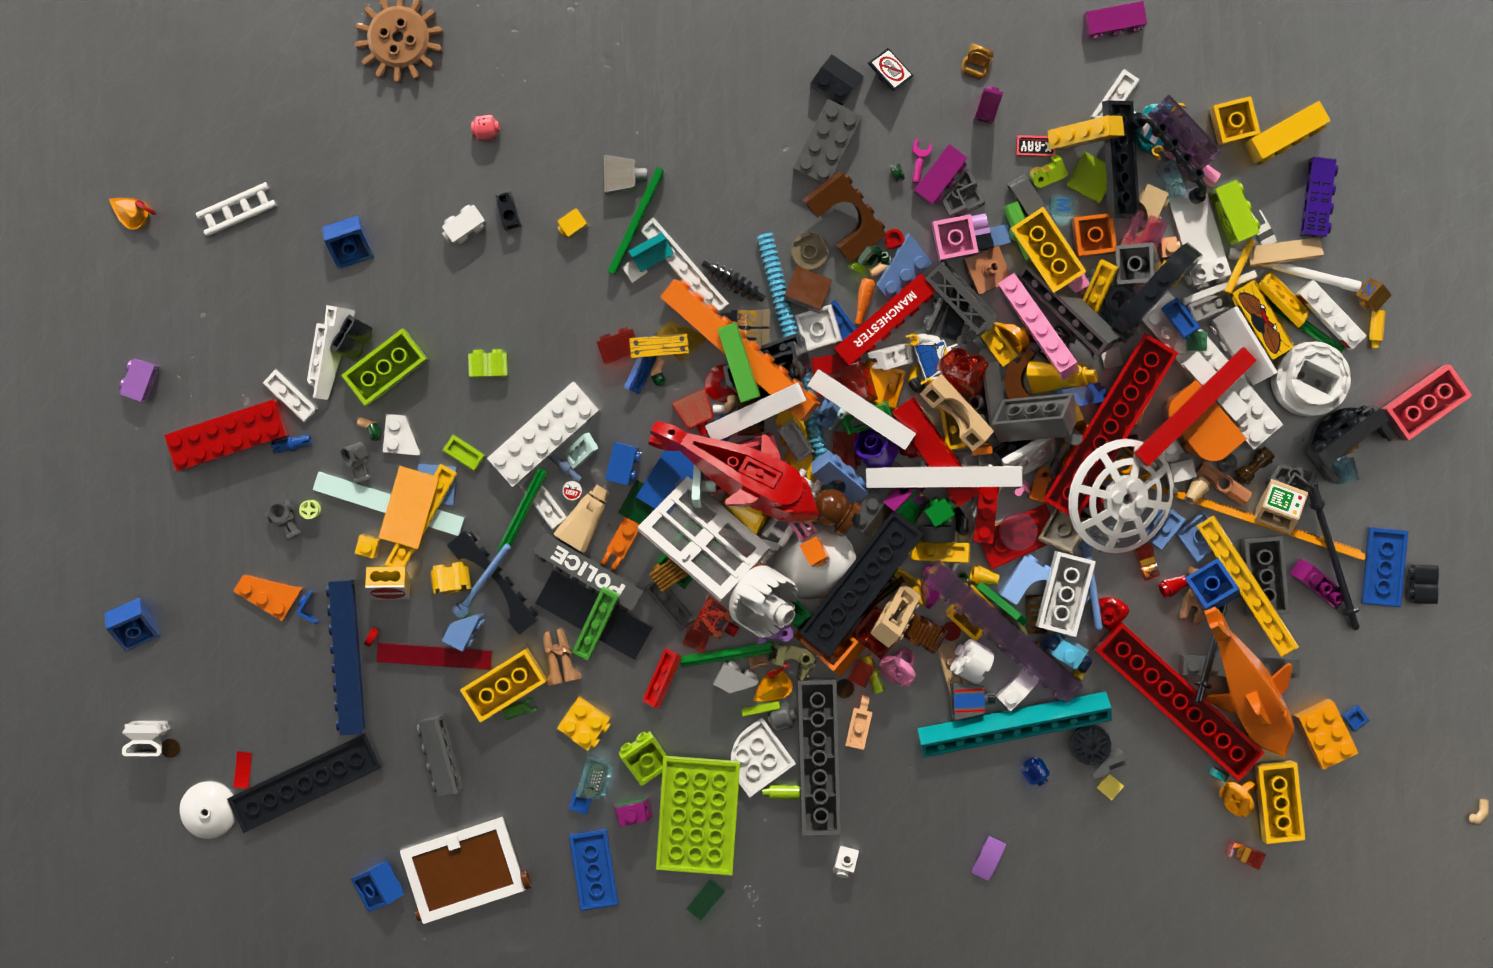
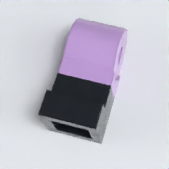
M986 214L971 216L978 251L993 248L994 243Z

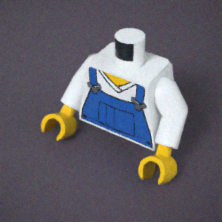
M910 334L906 336V338L909 337L911 339V343L907 344V346L913 347L924 378L921 385L925 383L928 386L940 374L946 378L951 372L950 367L953 366L951 358L961 355L958 344L947 347L945 341L940 340L938 336L930 334Z

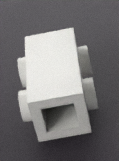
M467 205L460 210L461 214L456 217L451 216L444 221L445 225L442 226L444 232L442 234L448 242L452 241L454 244H462L469 239L468 235L473 232L476 234L485 228L484 224L487 222L476 206Z
M1226 256L1196 265L1191 271H1186L1184 277L1187 285L1191 286V289L1197 288L1202 290L1209 287L1208 284L1216 282L1217 285L1226 282L1227 278L1231 275Z

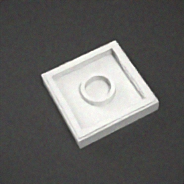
M832 304L823 306L820 313L811 310L794 316L799 333L805 338L807 351L843 341Z

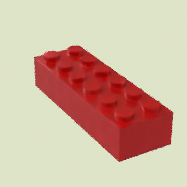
M272 399L165 434L164 437L175 470L185 471L289 437L290 433L279 400Z

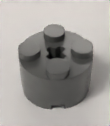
M1071 333L1068 340V350L1079 366L1082 368L1087 367L1088 370H1091L1095 360L1093 358L1094 352L1075 333Z

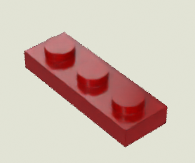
M979 487L980 492L977 501L973 542L993 544L999 487Z
M664 649L642 701L654 708L660 709L682 658L681 655L670 649Z

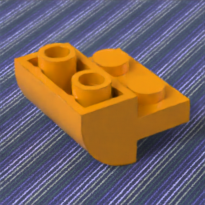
M866 360L857 395L875 403L888 400L889 407L896 408L906 371L897 368L883 370V368L874 369L872 365L877 364V362Z

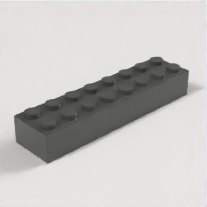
M836 678L803 679V681L797 679L802 836L841 835Z

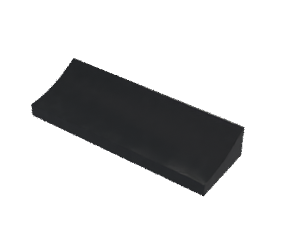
M1102 101L1103 116H1122L1124 136L1104 140L1109 219L1140 217L1136 137L1135 129L1129 124V118L1134 114L1133 101Z
M553 570L535 604L582 630L598 594ZM615 605L599 640L635 660L654 626Z

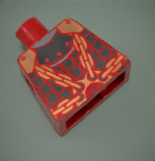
M710 595L691 626L693 630L718 639L721 638L724 632L734 637L739 629L738 626L730 622L732 618L729 610Z

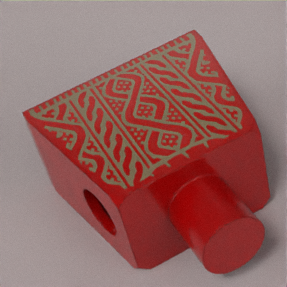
M705 388L672 403L689 429L697 427L701 436L708 434L705 426L708 425L707 421L714 417Z

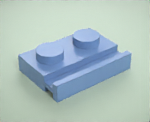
M1170 508L1162 527L1149 541L1160 550H1163L1186 520ZM1159 509L1153 521L1145 528L1147 534L1155 527L1164 510Z

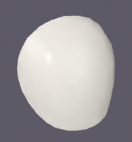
M812 522L818 532L811 534V537L806 538L803 542H800L793 532L785 547L780 546L776 553L774 569L795 583L798 594L795 595L799 599L827 597L856 560V554L851 542L846 535L839 536L834 533V526L827 527L819 522ZM806 524L805 527H806L807 530L809 531L810 528H809V526ZM800 527L798 530L803 535L804 532ZM815 536L820 537L830 556L826 560L827 563L819 568L809 565L799 546Z

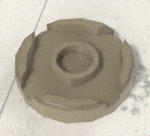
M812 232L801 234L792 244L791 256L793 262L801 268L813 271L822 267L828 259V244L819 234Z

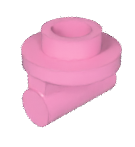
M1023 479V486L1014 489L1013 495L1021 496L1023 491L1029 495V489L1032 487Z

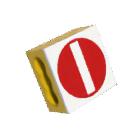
M366 567L365 588L372 600L410 599L411 579L405 567Z

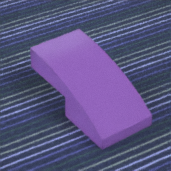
M988 836L971 873L989 881L1002 856L1006 843Z

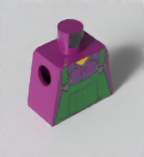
M926 487L896 488L883 503L914 526L929 502V498L922 494Z
M649 797L614 804L617 824L620 827L646 822L653 816Z

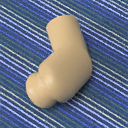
M1479 799L1478 813L1469 816L1471 824L1478 826L1486 820L1489 815V800Z

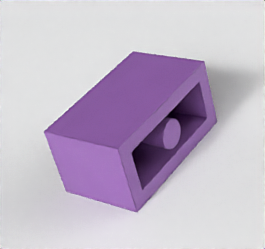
M133 358L127 364V375L120 383L119 389L121 391L119 394L140 402H147L159 366Z

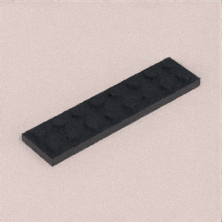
M893 511L799 633L830 657L925 534Z
M365 733L227 798L242 832L245 833L377 771L383 766L368 734Z

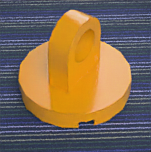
M1250 780L1242 786L1234 782H1227L1220 788L1219 795L1220 798L1223 797L1225 801L1223 803L1224 806L1232 814L1238 817H1248L1254 811V802L1251 795L1254 793L1257 785Z

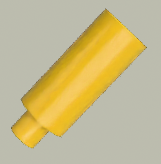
M1371 310L1369 341H1372L1371 348H1379V343L1383 342L1385 310H1378L1377 312Z

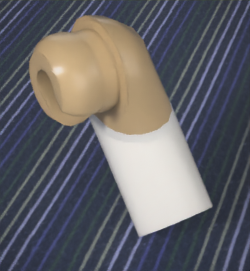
M730 395L727 397V402L724 405H713V414L731 413L737 407V397Z

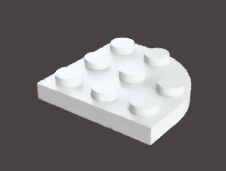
M763 717L740 733L731 752V761H740L739 784L749 798L796 764Z

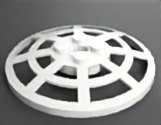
M1120 439L1106 443L1097 448L1084 460L1074 476L1069 493L1070 519L1078 535L1097 550L1107 553H1122L1136 549L1149 541L1159 531L1169 514L1173 500L1174 484L1170 467L1162 454L1158 459L1163 465L1157 471L1150 465L1146 467L1135 454L1133 459H1121L1112 463L1107 455L1108 452L1121 447L1132 446L1135 451L1144 442L1134 439ZM1098 459H1101L1106 468L1097 477L1093 487L1082 485L1089 469ZM1132 465L1130 475H1119L1117 468ZM1140 467H1143L1151 474V477L1145 482L1138 478ZM1166 473L1170 488L1167 501L1162 502L1160 478ZM1110 474L1113 481L1106 490L1099 489L1103 480ZM1154 484L1157 491L1156 501L1148 499V489ZM1079 492L1090 495L1089 509L1092 518L1082 523L1078 513ZM1129 494L1128 501L1123 503L1124 496ZM1097 497L1104 498L1105 510L1097 514L1096 509ZM1146 507L1153 508L1152 513L1143 523L1140 515ZM1159 509L1164 510L1155 527L1147 534L1145 528L1153 521ZM1109 516L1117 520L1113 531L1108 529L1101 521ZM1134 521L1136 529L1121 532L1125 522ZM1096 525L1103 533L1110 536L1106 546L1094 541L1086 533L1085 529ZM1139 534L1140 540L1124 548H1113L1118 538Z

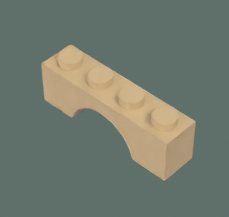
M1150 184L1144 186L1139 197L1140 208L1145 217L1144 226L1138 235L1123 237L1119 245L1151 243L1154 236L1152 234L1153 228L1158 227L1162 218L1159 216L1162 209L1165 210L1168 205V192Z
M942 374L921 392L920 395L933 409H944L954 417L960 429V438L972 451L982 445L993 433L994 430Z

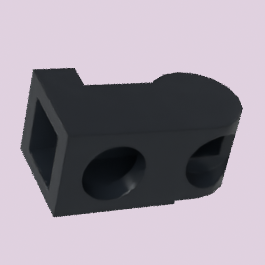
M511 191L496 195L501 222L505 231L521 227L522 224Z

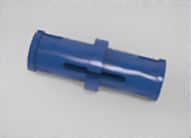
M310 434L294 438L290 436L285 440L271 442V447L274 448L272 451L276 454L288 450L292 452L297 448L312 446V440H309L311 436Z

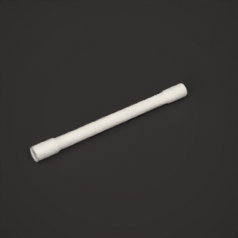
M1230 248L1227 259L1238 261L1242 250ZM1288 263L1261 266L1334 285L1356 293L1361 288L1360 281L1341 278Z

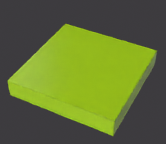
M1084 151L1065 186L1099 204L1107 191L1106 162Z

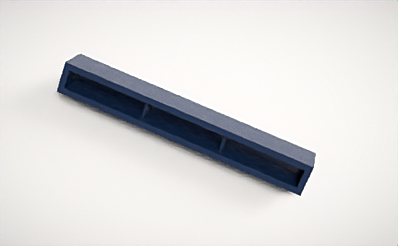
M355 579L330 581L328 586H326V596L330 599L327 613L328 616H331L329 634L332 635L333 643H330V652L334 654L332 673H335L336 681H333V691L337 693V700L334 702L335 711L338 712L336 729L340 732V735L363 734L366 732Z

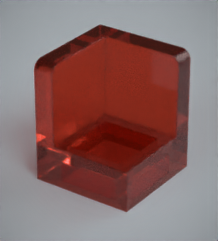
M688 627L683 645L704 653L710 635Z
M856 658L847 679L866 688L875 668Z

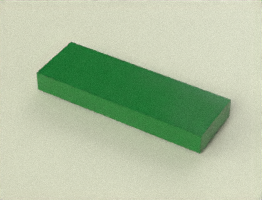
M983 582L978 584L977 588L1022 626L1027 622V619Z

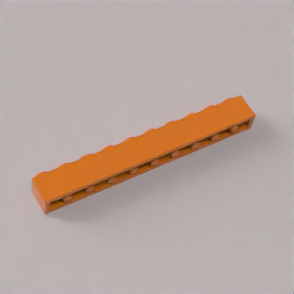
M674 279L660 297L725 354L718 328L733 322L726 316L722 317L719 315V310L712 304L708 305L704 301L705 297L696 291L694 293L690 289L691 285L683 279ZM739 329L755 381L770 395L795 383H799L806 401L787 410L800 421H807L821 404L816 400L818 397L810 390L807 392L802 388V382L796 378L792 379L788 375L789 371L781 365L777 366L774 363L775 359L771 355L761 352V347L753 340L750 342L746 338L747 334Z

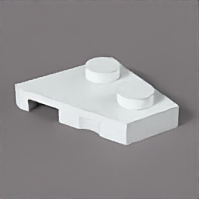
M386 414L383 452L421 455L407 416Z

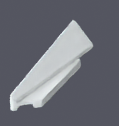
M326 305L325 324L317 323L307 377L308 384L314 387L313 398L325 400L329 398L342 356L331 349L330 346L334 337L340 331L346 317L349 314L354 317V310Z

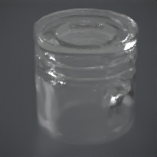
M1110 521L1103 523L1108 529L1112 530L1113 526H1110ZM1097 526L1091 529L1089 532L1092 533V538H1095L1093 540L1106 546L1108 541H1104V539L1107 538L1109 540L1110 536L1103 533ZM1119 538L1117 539L1115 545L1120 543Z

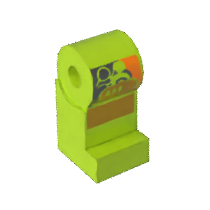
M1058 154L1051 157V163L1041 168H1033L1030 171L1029 179L1036 187H1045L1068 176L1064 162Z

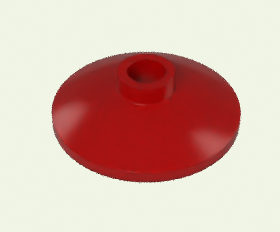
M723 364L715 366L708 372L705 379V388L713 400L726 403L728 396L735 395L738 397L739 395L728 386L722 387L720 385L722 380H726L723 366L726 365Z

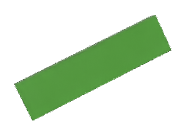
M734 322L718 328L740 402L744 403L760 397L738 324Z
M604 586L602 587L572 650L573 654L587 661L590 660L620 594Z

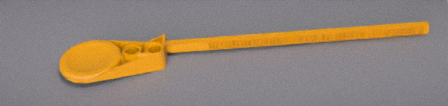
M1086 429L1079 431L1081 435H1083ZM1064 438L1060 443V449L1066 441ZM1076 445L1070 447L1061 463L1062 466L1065 465ZM1121 447L1131 457L1119 456L1114 458L1112 463L1121 459H1133L1134 453L1127 447ZM1127 465L1125 470L1119 467L1117 471L1124 475H1130L1132 465ZM1146 470L1143 476L1138 474V478L1145 482L1150 478L1151 474ZM1106 477L1104 480H1113V479H1112V477ZM1152 485L1149 489L1156 491V485ZM1161 485L1162 493L1168 495V489ZM1185 490L1179 491L1173 497L1184 500L1187 492L1185 493ZM1201 497L1194 503L1327 548L1324 537H1317V534L1314 535L1312 533L1310 535V532H1303V530L1300 531L1297 528H1294L1290 534L1255 521V514L1253 515V513L1249 515V512L1246 513L1242 509L1239 511V508L1236 509V507L1232 509V506L1229 507V505L1223 504L1222 506V503L1219 504L1218 501L1215 503V500L1212 502V499L1209 500V498L1205 500V497ZM1337 541L1334 542L1336 552L1365 560V554L1361 553V549H1354L1351 546H1344L1341 542L1338 544Z

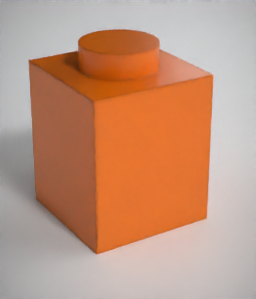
M815 536L799 545L809 565L812 567L816 566L819 568L827 563L826 560L830 558L820 537Z

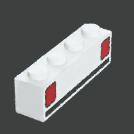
M1314 280L1307 282L1295 294L1346 350L1354 349L1367 336Z

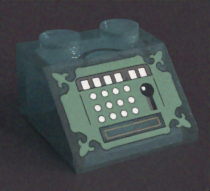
M589 754L576 797L600 800L601 795L605 796L608 787L605 784L606 777H611L613 766H610L611 760Z

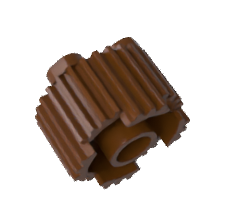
M914 613L903 637L908 639L910 643L918 647L922 646L928 652L935 654L948 630L942 626L938 627L932 620Z

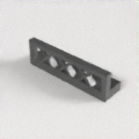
M946 260L941 262L925 278L977 335L997 317L992 309ZM938 271L944 276V284H937L932 279ZM947 287H954L957 290V298H950L947 295ZM960 301H967L970 304V312H963L960 309ZM973 315L981 316L986 322L978 328L973 323Z

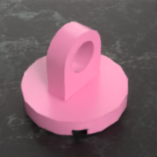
M902 649L895 656H885L879 663L881 674L893 684L901 683L903 687L910 686L916 678V673L912 668L915 662L913 652L909 649ZM903 654L906 655L908 662L902 659Z

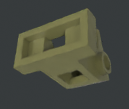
M771 641L773 653L769 654L768 660L775 665L783 666L786 660L795 659L798 663L797 679L801 681L804 678L808 679L809 674L807 673L815 667L817 656L803 647Z

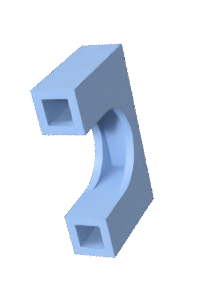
M1030 554L1028 557L1022 556L1000 590L999 595L1017 605L1032 583L1048 579L1051 567L1046 564L1044 567L1037 564L1039 560ZM1088 595L1086 597L1085 605L1090 598V596Z

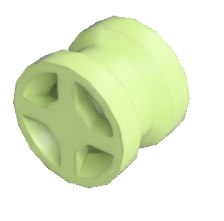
M307 500L300 505L299 512L305 519H315L321 513V506L317 501Z

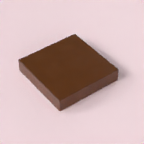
M796 266L783 300L820 313L832 279Z

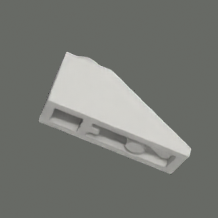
M1035 656L995 696L1012 711L1050 669Z

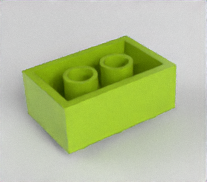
M1237 179L1208 193L1230 246L1260 233L1259 221L1253 217L1251 213L1253 211L1252 205L1248 200L1246 201L1244 187L1241 183H1238Z

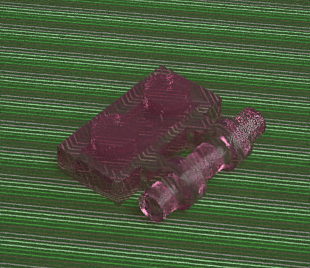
M1137 210L1136 215L1130 221L1131 226L1128 232H1125L1123 236L1124 241L1122 245H1130L1131 242L1136 244L1154 243L1157 250L1168 222L1153 215H1150L1148 221L1142 219L1145 212ZM1139 226L1144 228L1140 237L1135 235Z

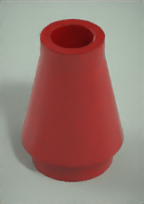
M1182 575L1163 580L1159 584L1162 596L1164 598H1172L1188 586L1185 580L1186 576Z

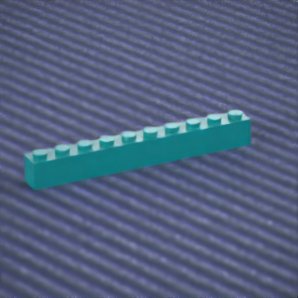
M1101 692L1014 709L1012 711L1009 710L917 728L922 755L923 758L1110 722L1112 721V708L1107 693Z

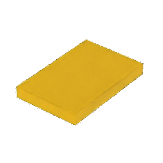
M1272 271L1267 272L1259 283L1258 288L1299 328L1304 324L1310 310Z

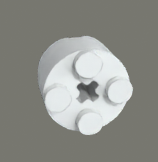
M969 639L963 645L959 644L955 650L957 656L951 664L950 671L974 684H978L985 678L982 676L984 672H989L991 669L994 653L988 647L973 639Z

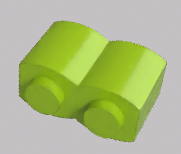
M492 349V353H484V350H473V353L468 354L469 377L509 376L508 353H503V349Z

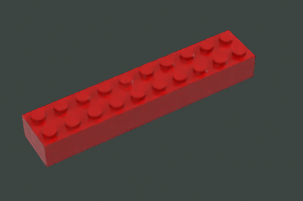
M1144 333L1083 433L1082 442L1076 445L1043 499L1044 502L1070 517L1069 493L1072 481L1080 465L1092 452L1104 444L1115 440L1127 439L1178 355L1177 351ZM1120 448L1107 453L1112 462ZM1098 459L1089 469L1082 485L1093 487L1097 477L1106 468L1101 459ZM1080 492L1078 496L1079 516L1090 498V495Z
M1122 622L1113 627L1093 648L1099 656L1234 779L1240 781L1264 755V751L1207 699L1204 698L1201 704H1197L1195 702L1197 690Z

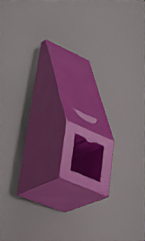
M988 86V88L983 89L978 97L973 120L988 124L994 122L1003 96V92H1000L999 88Z
M1300 558L1289 574L1335 610L1344 601L1340 588L1309 562Z

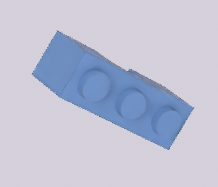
M828 450L811 463L812 475L825 486L834 480L842 481L838 484V491H841L848 498L849 503L854 500L859 502L869 495L868 488H866V479L863 476L860 477L850 465L847 466L842 462L837 454L834 455Z

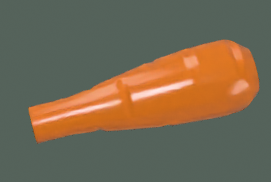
M864 278L861 280L855 319L857 324L862 325L864 315L873 296L875 282L872 279Z

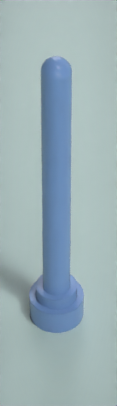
M1081 540L1078 546L1079 549L1083 552L1085 559L1092 560V546ZM1093 570L1089 593L1095 629L1101 631L1103 626Z
M505 544L465 599L456 603L452 611L457 617L465 618L469 613V605L510 551V545Z

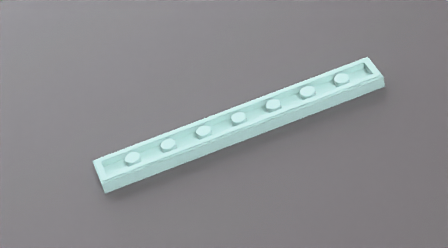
M318 472L313 487L315 491L386 513L391 496L389 493L323 472ZM438 509L428 527L459 536L465 518Z

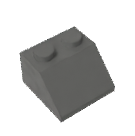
M1154 243L1116 246V266L1119 267L1117 271V285L1146 284L1160 269L1161 261Z

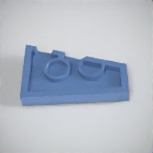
M909 233L906 235L902 246L896 251L894 259L887 266L876 284L888 300L892 299L933 263Z

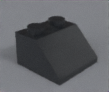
M831 54L811 81L810 87L829 100L844 106L863 75Z

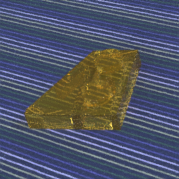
M669 321L655 333L656 336L687 334L689 353L673 354L680 362L707 340L704 335L692 331L690 328L682 327L673 321Z

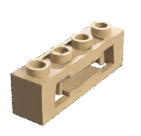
M902 582L892 592L870 634L888 648L893 643L898 644L909 626L908 623L914 616L913 613L919 607L918 601L921 596ZM897 609L899 611L902 609L901 613L897 616L896 620L892 618L889 621V619L895 614Z

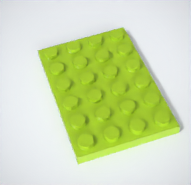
M676 756L663 757L656 870L719 875L733 874L740 761Z

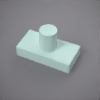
M586 433L567 449L564 455L571 467L575 469L580 467L593 453L597 452L598 446L590 433Z
M695 465L693 469L692 503L694 508H702L703 492H716L717 484L712 480H703L704 473Z

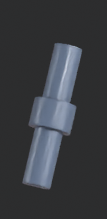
M554 452L550 455L549 459L559 467L563 474H568L577 483L582 479V476L572 469L567 461L564 462Z

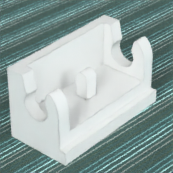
M909 343L892 345L868 352L869 358H876L878 361L877 364L872 365V368L888 370L913 362L911 349L907 346Z

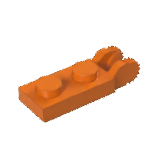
M624 517L606 549L607 552L600 563L604 566L608 562L609 556L612 553L618 556L611 566V570L615 572L621 559H624L638 533L637 527L639 524Z

